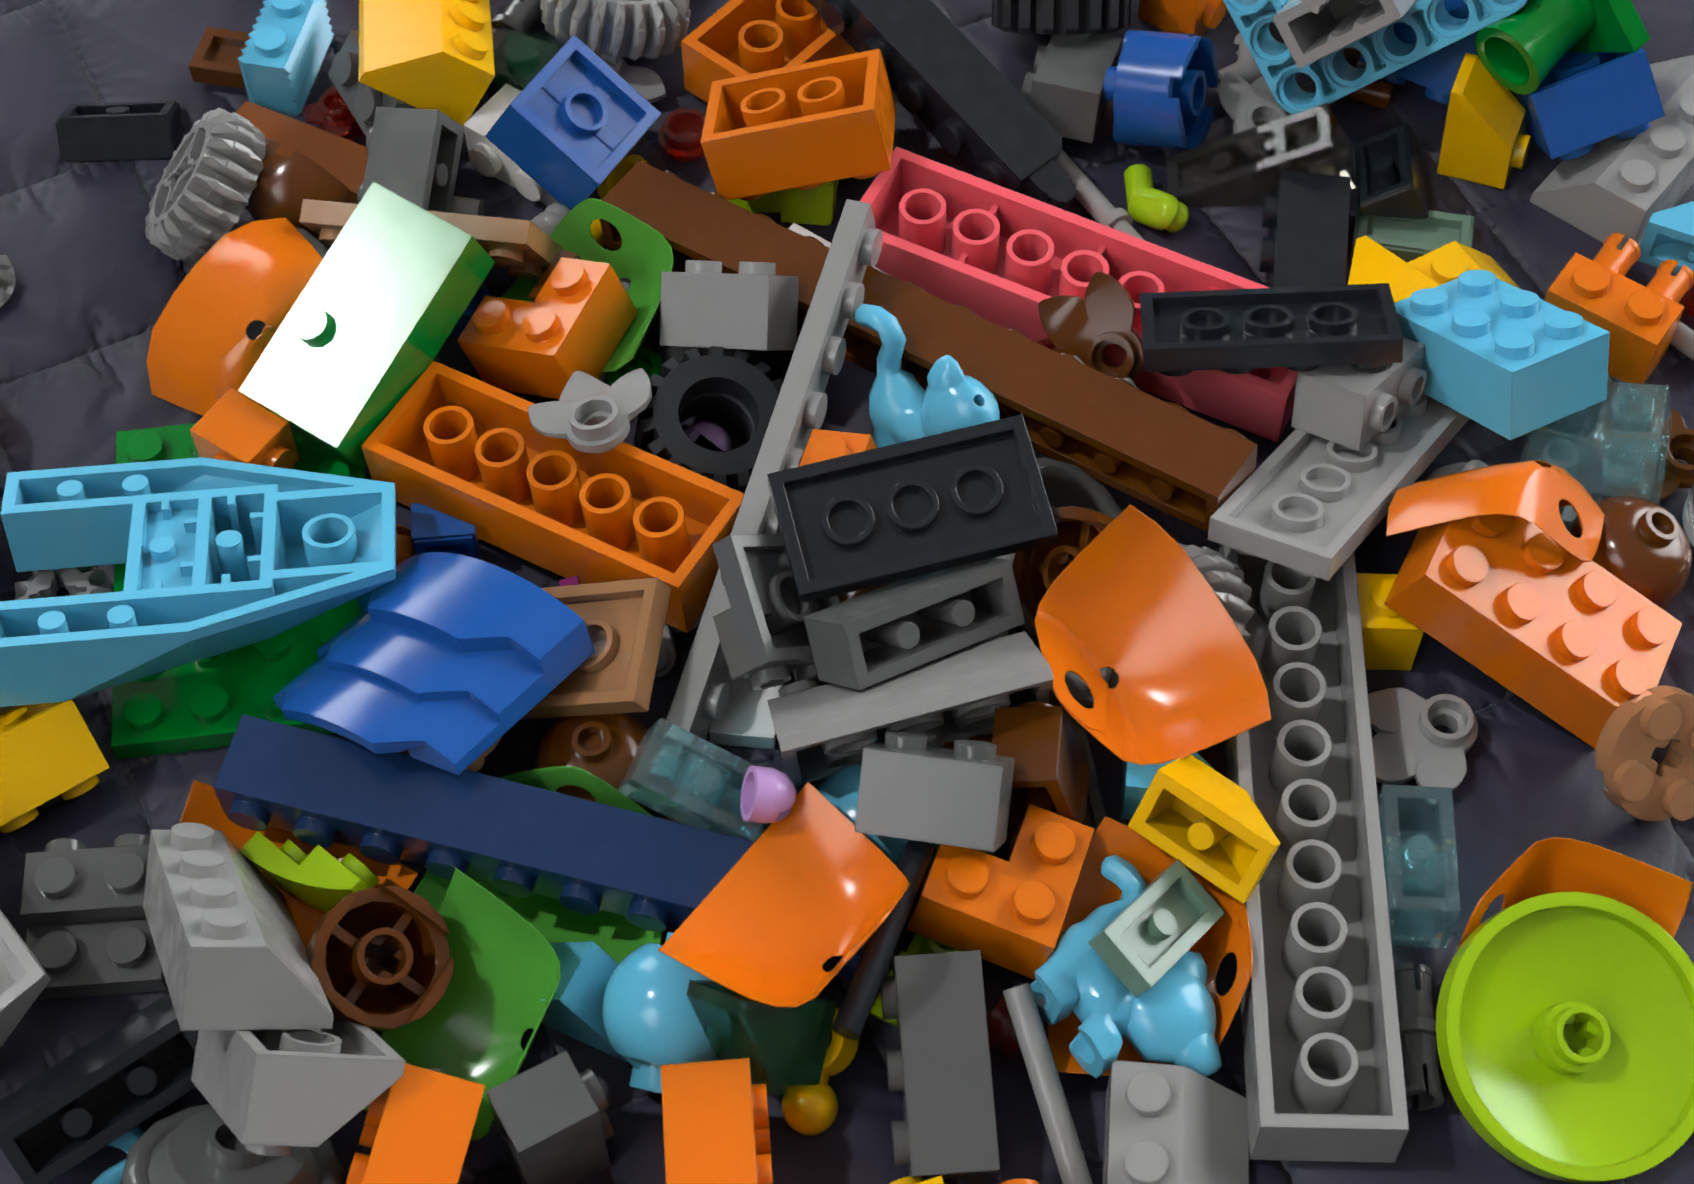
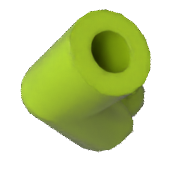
M1135 164L1128 167L1124 172L1127 210L1132 219L1138 224L1155 230L1165 229L1170 233L1182 230L1189 218L1187 206L1178 202L1174 195L1154 188L1152 171L1148 166Z

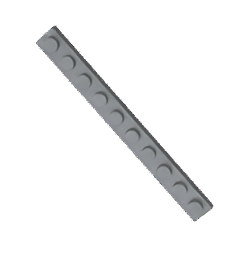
M846 200L730 535L781 533L768 487L767 474L798 467L811 430L820 429L823 424L828 402L827 394L824 391L830 374L838 375L842 368L846 353V340L843 336L849 319L855 320V311L863 304L865 288L862 280L867 266L874 267L877 264L882 249L883 233L882 230L876 229L870 203ZM718 569L648 771V775L656 781L663 795L682 799L688 794L692 781L699 782L701 780L709 757V745L705 741L710 729L711 720H721L729 700L730 687L726 683L729 669L722 653L721 642L713 616L731 608L726 589L721 580L720 569Z

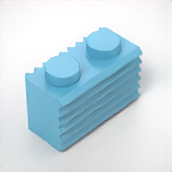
M266 0L263 2L264 8L259 10L260 16L256 17L257 24L252 25L253 32L249 33L250 39L245 41L246 48L241 49L242 56L238 57L250 102L285 115L298 116L302 112L334 36V33L331 32L332 25L329 24L331 18L327 16L329 10L325 8L327 4L325 0Z

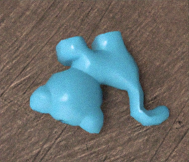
M861 304L855 311V321L860 326L878 332L882 343L876 358L877 376L869 391V417L873 426V440L877 448L1000 419L999 406L994 395L980 381L964 375L958 362L950 355H945L936 360L927 375L928 386L925 390L913 374L901 369V358L907 339L897 318L881 306Z
M1116 854L1107 856L1101 862V874L1120 888L1122 891L1120 900L1097 907L1083 921L1064 929L1057 940L1050 958L1034 971L1036 980L1030 986L1040 1017L1048 1024L1054 1025L1074 1012L1082 1024L1078 1028L1080 1032L1070 1043L1069 1050L1082 1069L1095 1078L1111 1068L1112 1060L1117 1059L1123 1044L1122 1037L1129 1042L1144 1061L1186 1066L1205 1077L1217 1073L1222 1066L1219 1047L1214 1037L1216 1009L1213 998L1205 986L1207 964L1201 954L1187 951L1150 989L1135 998L1090 946L1089 942L1148 886L1133 864Z

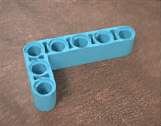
M1223 0L1277 103L1290 114L1304 115L1517 12L1528 0H1463L1469 10V17L1464 19L1451 16L1445 8L1444 0H1417L1401 19L1301 69H1298L1286 44L1275 40L1269 30V23L1274 22L1272 17L1290 0ZM1401 22L1410 25L1416 33L1417 43L1407 44L1400 41L1394 33V23ZM1344 48H1354L1360 51L1365 58L1366 68L1360 69L1349 65L1345 60ZM1300 72L1309 75L1315 82L1316 92L1310 93L1302 90L1296 82L1295 73Z

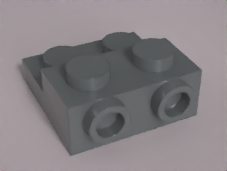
M781 533L729 535L712 544L720 569L721 580L731 608L713 616L721 642L722 653L726 659L731 679L749 678L754 691L765 690L784 684L791 680V675H794L796 682L806 679H815L817 683L822 682L817 675L803 617L839 604V596L836 595L803 604L799 603Z
M124 834L114 840L113 847L89 849L81 841L62 838L48 842L45 852L26 853L20 915L27 925L26 945L51 978L36 1000L167 991L165 977L143 909L149 836Z

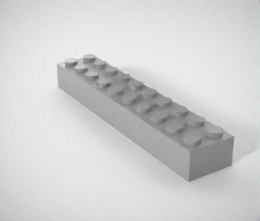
M1217 543L1216 552L1223 555L1222 558L1233 562L1235 567L1244 571V583L1252 588L1251 597L1246 604L1255 611L1253 617L1245 626V630L1251 635V638L1245 642L1257 661L1267 688L1271 720L1225 740L1227 778L1247 791L1281 843L1251 897L1245 902L1253 948L1252 974L1241 1000L1250 1160L1395 1163L1408 1134L1409 1123L1355 553L1353 552L1331 579L1327 581L1318 577L1300 575L1292 568L1257 556L1239 554L1233 548Z

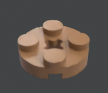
M1656 686L1646 689L1653 694L1643 697L1637 703L1626 700L1610 715L1598 738L1595 750L1596 770L1604 773V784L1608 790L1601 789L1606 798L1618 808L1645 821H1663L1672 817L1685 821L1694 817V695L1673 686ZM1668 745V752L1664 760L1658 765L1651 758L1653 751L1656 747L1665 748Z

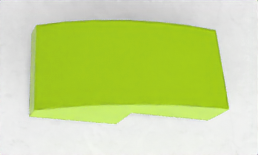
M259 831L239 851L284 892L307 905L325 912L346 895L359 890L373 888L380 881L375 874L350 853L339 862L318 844L307 855L289 839L279 849Z

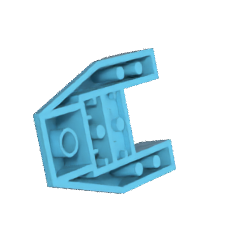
M204 457L7 472L0 515L17 572L53 571L62 568L126 563L124 588L120 592L0 601V707L65 702L267 640L396 579L395 483Z

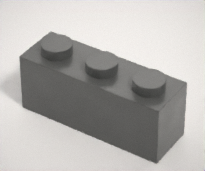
M999 558L986 559L899 580L803 617L819 680L857 690H862L1025 623L1011 560Z
M981 951L894 956L892 965L893 976L883 977L880 985L883 1020L896 1019L898 1048H886L889 1092L902 1091L904 1120L891 1121L894 1165H908L909 1176L911 1178H922L923 1181L942 1176L943 1179L994 1176L999 1172L1000 1164Z

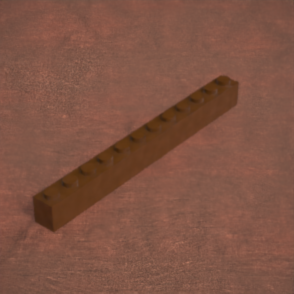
M638 161L602 199V201L627 212L663 234L672 247L674 259L672 272H685V260L722 261V273L739 274V262L776 263V275L799 276L797 337L799 338L830 249L818 239L800 235L776 224L766 215L750 212L727 201L718 193L702 190L681 180L670 171H661L641 161ZM600 219L605 245L617 251L622 246L620 233L610 222ZM867 266L862 280L865 288L863 304L881 306L897 318L907 339L901 358V369L913 374L919 384L926 390L928 386L927 375L936 360L945 355H950L958 362L964 375L980 381L994 395L998 402L1000 419L1023 414L1033 450L1054 460L1074 464L1092 478L1206 532L1209 530L1210 517L1256 470L1257 444L1246 439L1239 432L1230 428H1221L1191 414L1179 404L1160 400L1136 389L1124 379L1112 378L1082 364L1072 355L1053 351L1029 340L1017 330L1005 329L981 318L967 307L953 305L925 292L921 287L912 282H903L872 266ZM849 319L843 336L846 340L844 359L877 375L876 358L882 346L878 332L860 326L855 320Z

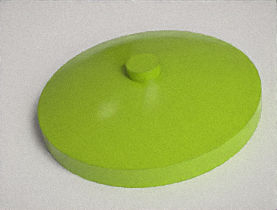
M1556 892L1528 898L1497 912L1486 919L1467 937L1454 955L1442 982L1436 1009V1040L1441 1068L1453 1099L1465 1119L1487 1144L1507 1160L1539 1176L1572 1183H1597L1640 1174L1670 1157L1687 1141L1694 1132V964L1670 934L1645 914L1615 899L1583 892Z

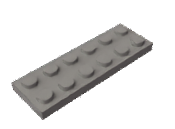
M1423 393L1414 406L1409 405L1394 418L1387 431L1379 432L1359 451L1295 429L1210 517L1207 540L1231 547L1242 555L1257 556L1292 568L1300 575L1318 577L1329 581L1388 513V507L1396 491L1413 484L1470 418Z

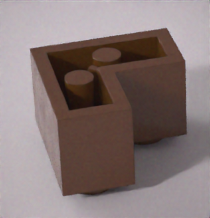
M1030 701L1022 703L1018 707L995 708L993 736L977 735L968 740L993 743L997 745L996 755L1015 758L1007 837L1004 843L1011 842L1029 804L1086 825L1090 769L1064 707L1052 706L1045 702ZM955 741L945 742L944 748L954 750Z

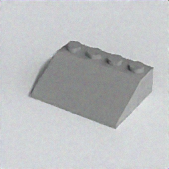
M1007 630L862 690L832 683L818 686L817 680L806 679L781 687L778 690L780 697L769 699L767 702L787 776L792 780L794 787L808 782L826 779L842 768L862 763L863 748L877 740H885L886 731H908L928 736L927 746L938 748L944 747L945 742L968 740L977 735L993 734L995 708L1018 707L1020 704L1030 701L1048 703L1054 683V676L1050 664L1025 631L1009 635Z

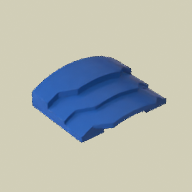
M447 552L421 553L407 558L396 566V579L357 598L361 613L316 650L319 658L277 692L273 699L276 706L281 708L286 720L304 722L330 730L362 745L375 754L398 753L408 750L411 758L460 775L588 659L595 650L585 621L565 604L528 580L477 558Z

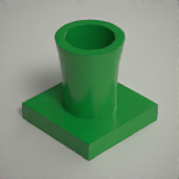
M1528 0L1517 12L1481 29L1476 35L1475 44L1483 65L1501 85L1515 93L1529 95L1537 90L1552 68L1567 52L1635 53L1650 39V36L1631 0Z

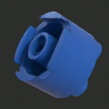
M1128 30L1126 32L1117 67L1110 66L1107 69L1103 82L1105 100L1113 101V139L1115 143L1177 150H1195L1200 148L1209 133L1215 107L1205 106L1207 87L1218 88L1217 55L1213 42L1209 38H1202V36L1195 34Z

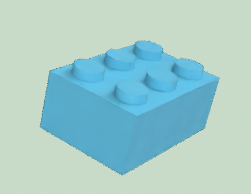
M1469 270L1461 273L1455 280L1434 288L1417 290L1409 298L1394 303L1403 338L1425 345L1421 369L1426 371L1427 380L1423 393L1508 440H1513L1607 400L1610 332L1584 320L1581 315L1575 312L1565 311L1540 299L1534 292L1521 290L1496 278L1495 274L1490 271Z

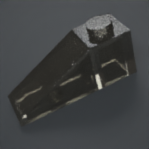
M1328 103L1166 157L1168 193L1174 195L1178 202L1185 204L1187 207L1263 206L1266 193L1276 194L1281 170L1351 177L1350 190L1356 188L1352 145Z

